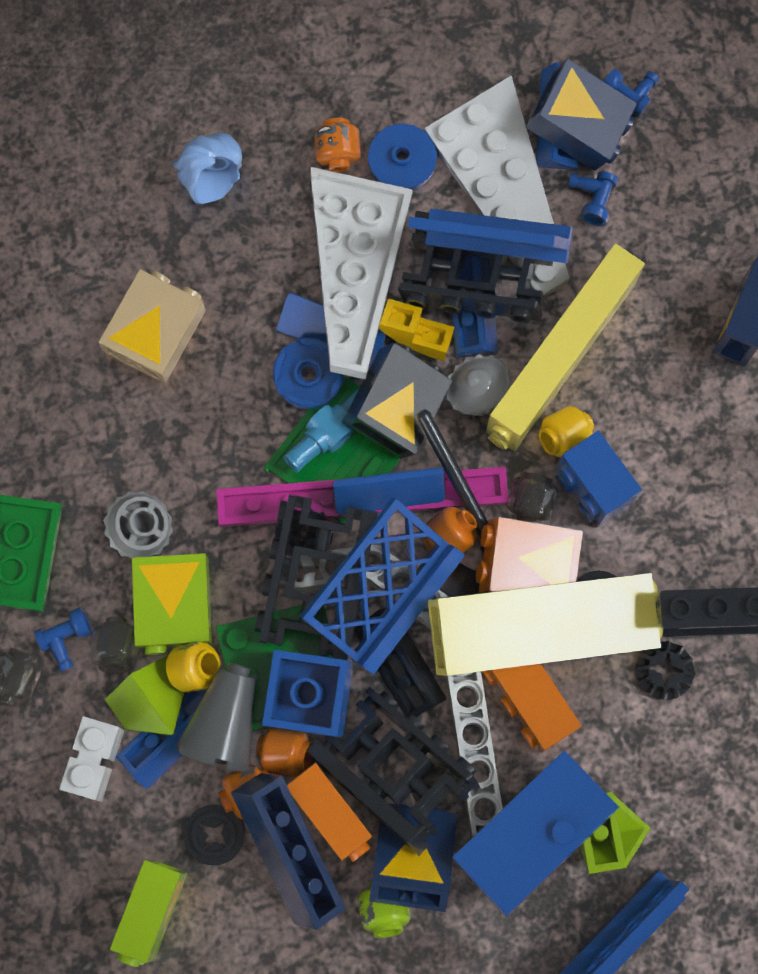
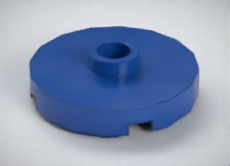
M400 123L387 126L376 134L369 145L368 166L371 176L375 181L417 191L424 186V183L431 179L435 172L437 152L434 142L425 131L414 125ZM404 152L409 157L406 160H399L396 155Z
M301 338L288 346L286 345L279 352L273 366V380L278 393L287 403L299 409L314 410L327 405L337 397L344 381L343 374L330 372L327 343L318 338ZM308 369L315 371V377L312 380H305L302 377L304 371Z

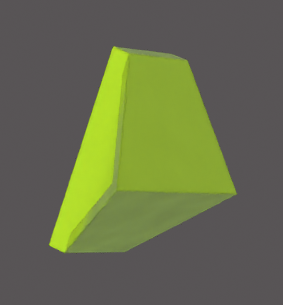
M166 656L130 674L105 699L126 730L167 735L174 734L184 692L174 688L168 680Z
M607 792L606 794L619 808L580 846L588 874L626 869L651 829L619 800L613 792Z

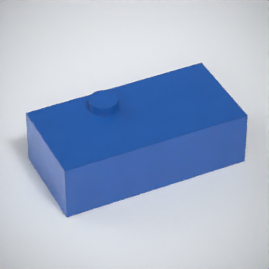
M564 750L452 858L507 918L617 811L619 806Z

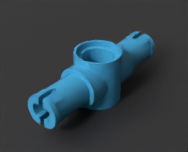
M358 390L341 405L336 404L332 408L329 405L324 406L309 420L306 425L308 430L304 433L306 437L283 456L284 461L293 471L298 473L319 453L324 454L327 450L331 453L335 452L351 437L354 430L342 421Z

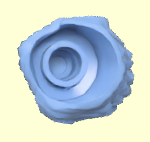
M220 132L209 136L201 135L184 145L183 152L176 161L172 162V166L178 170V180L188 190L195 203L204 204L220 200L231 190L233 184L240 179L239 169L242 167L241 148L230 134Z

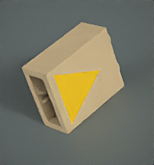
M140 269L98 343L104 353L166 384L206 309L203 300H201V295L186 286L179 289L169 284L170 280L163 274L156 271H151L149 274Z

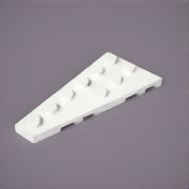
M509 76L424 128V131L433 140L436 152L480 215L554 224L512 76ZM508 256L515 267L522 268L524 258ZM553 262L552 266L535 264L530 289L541 290L544 297L567 284L569 275L566 264Z
M310 167L330 372L366 380L413 190Z

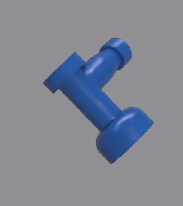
M614 68L603 82L636 102L633 113L639 117L651 102L647 95L651 88L657 84L659 77L654 72L649 71L644 76V80L632 90L622 83V73Z
M601 171L598 173L597 179L579 177L578 174L574 173L571 174L569 187L575 189L577 187L595 194L592 203L584 205L581 210L580 218L584 222L599 227L607 224L609 212L605 206L611 189L617 185L618 177L616 175Z
M79 607L70 612L68 621L45 631L40 628L34 631V634L42 651L51 650L61 672L74 666L71 659L69 660L67 649L62 639L72 634H76L78 637H86L92 634V629L86 614Z

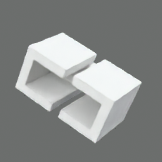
M83 716L72 748L79 751L77 758H69L59 790L102 802L112 769L101 766L100 763L102 758L115 762L124 729Z

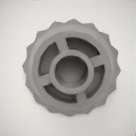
M478 354L474 358H466L462 364L455 365L454 372L447 376L452 380V383L447 391L446 400L451 403L452 409L460 411L463 415L482 416L492 413L509 390L512 382L509 377L510 369L505 367L503 360H497L493 355L485 357Z
M129 491L125 496L116 497L114 504L107 507L108 515L103 520L106 526L104 535L110 539V547L117 549L120 556H129L131 559L135 557H151L161 554L163 547L169 544V537L173 532L171 526L172 516L167 512L166 505L160 502L155 495H148L144 491L138 493Z

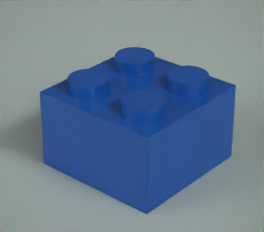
M599 430L564 453L555 469L558 473L555 478L560 487L567 494L572 492L579 502L577 509L581 516L588 523L593 521L597 528L630 506L642 491V488Z
M274 650L262 725L343 737L354 662Z

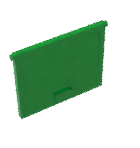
M344 375L343 385L337 397L327 405L331 408L336 404L341 405L360 387ZM322 406L314 410L309 409L263 469L268 474L271 471L287 484L340 480L389 474L400 461V458L354 430L351 437L338 450L333 453L329 450L324 454L319 453L296 473L287 465L283 456L306 437L304 433L308 430L306 428L307 423L324 407ZM346 517L335 518L340 523L345 524Z

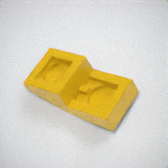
M388 299L379 329L398 343L406 345L418 353L445 362L455 327L421 318V307Z

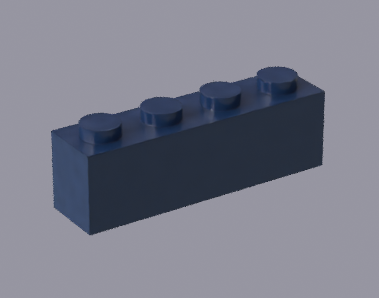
M260 773L232 791L231 794L294 924L317 930L343 912L346 908L282 775Z

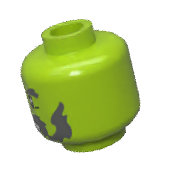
M372 881L368 883L369 888L362 891L358 897L363 928L373 932V936L376 938L401 934L403 927L408 924L411 917L409 907L369 902Z

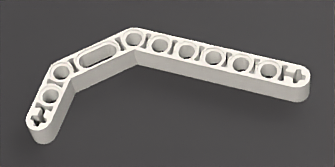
M371 545L370 555L379 557L383 563L382 547ZM353 547L328 551L348 555ZM390 554V562L400 561ZM301 555L299 566H303L304 572L315 571L314 563L320 562L319 570L322 580H316V573H309L304 575V581L297 582L296 579L294 589L305 592L320 590L331 577L326 572V567L331 561ZM408 566L391 568L392 581L397 577L409 579ZM383 569L375 572L366 571V583L376 590L385 589ZM438 590L433 598L438 599L449 596ZM422 611L417 620L431 630L429 612ZM481 671L446 676L458 758L461 756L470 764L482 762L489 771L487 780L479 783L481 788L476 793L471 790L468 793L469 798L465 801L471 839L477 834L476 826L484 827L503 809ZM464 688L473 690L477 696L476 705L470 708L461 706L457 701V692ZM468 725L478 726L483 733L481 743L477 745L466 743L462 736L463 729ZM479 799H487L494 806V814L487 821L481 820L475 815L474 806Z

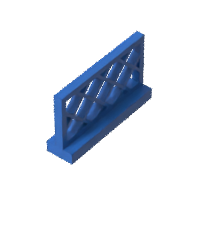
M431 208L429 219L409 216L408 228L427 232L426 245L567 264L573 227Z
M392 497L299 617L349 656L358 666L374 675L427 606L428 600L434 597L465 555L455 546L448 544L400 501ZM397 511L405 518L406 533L388 536L387 521ZM413 525H414L420 532H413ZM380 532L381 537H376L377 534ZM428 537L436 544L427 557L415 558L414 538ZM406 539L408 560L390 562L389 542ZM381 543L383 563L365 565L364 551L370 544ZM357 561L358 566L352 567ZM408 566L409 580L402 587L392 588L391 568ZM383 569L385 589L367 591L366 571ZM358 573L360 593L342 595V579L346 574ZM385 595L386 610L381 616L369 618L368 598ZM360 599L362 619L344 621L342 601ZM335 603L336 623L321 624L313 617L323 604ZM362 625L363 639L353 650L345 642L344 628ZM337 629L338 637L330 630Z
M657 870L558 974H614L686 899L684 895L690 889L682 881L668 880Z

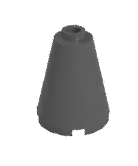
M229 663L227 669L219 668L178 740L176 750H179L180 754L210 765L215 763L226 765L227 763L226 769L242 772L248 771L251 755L256 678L249 675L250 668L234 663Z

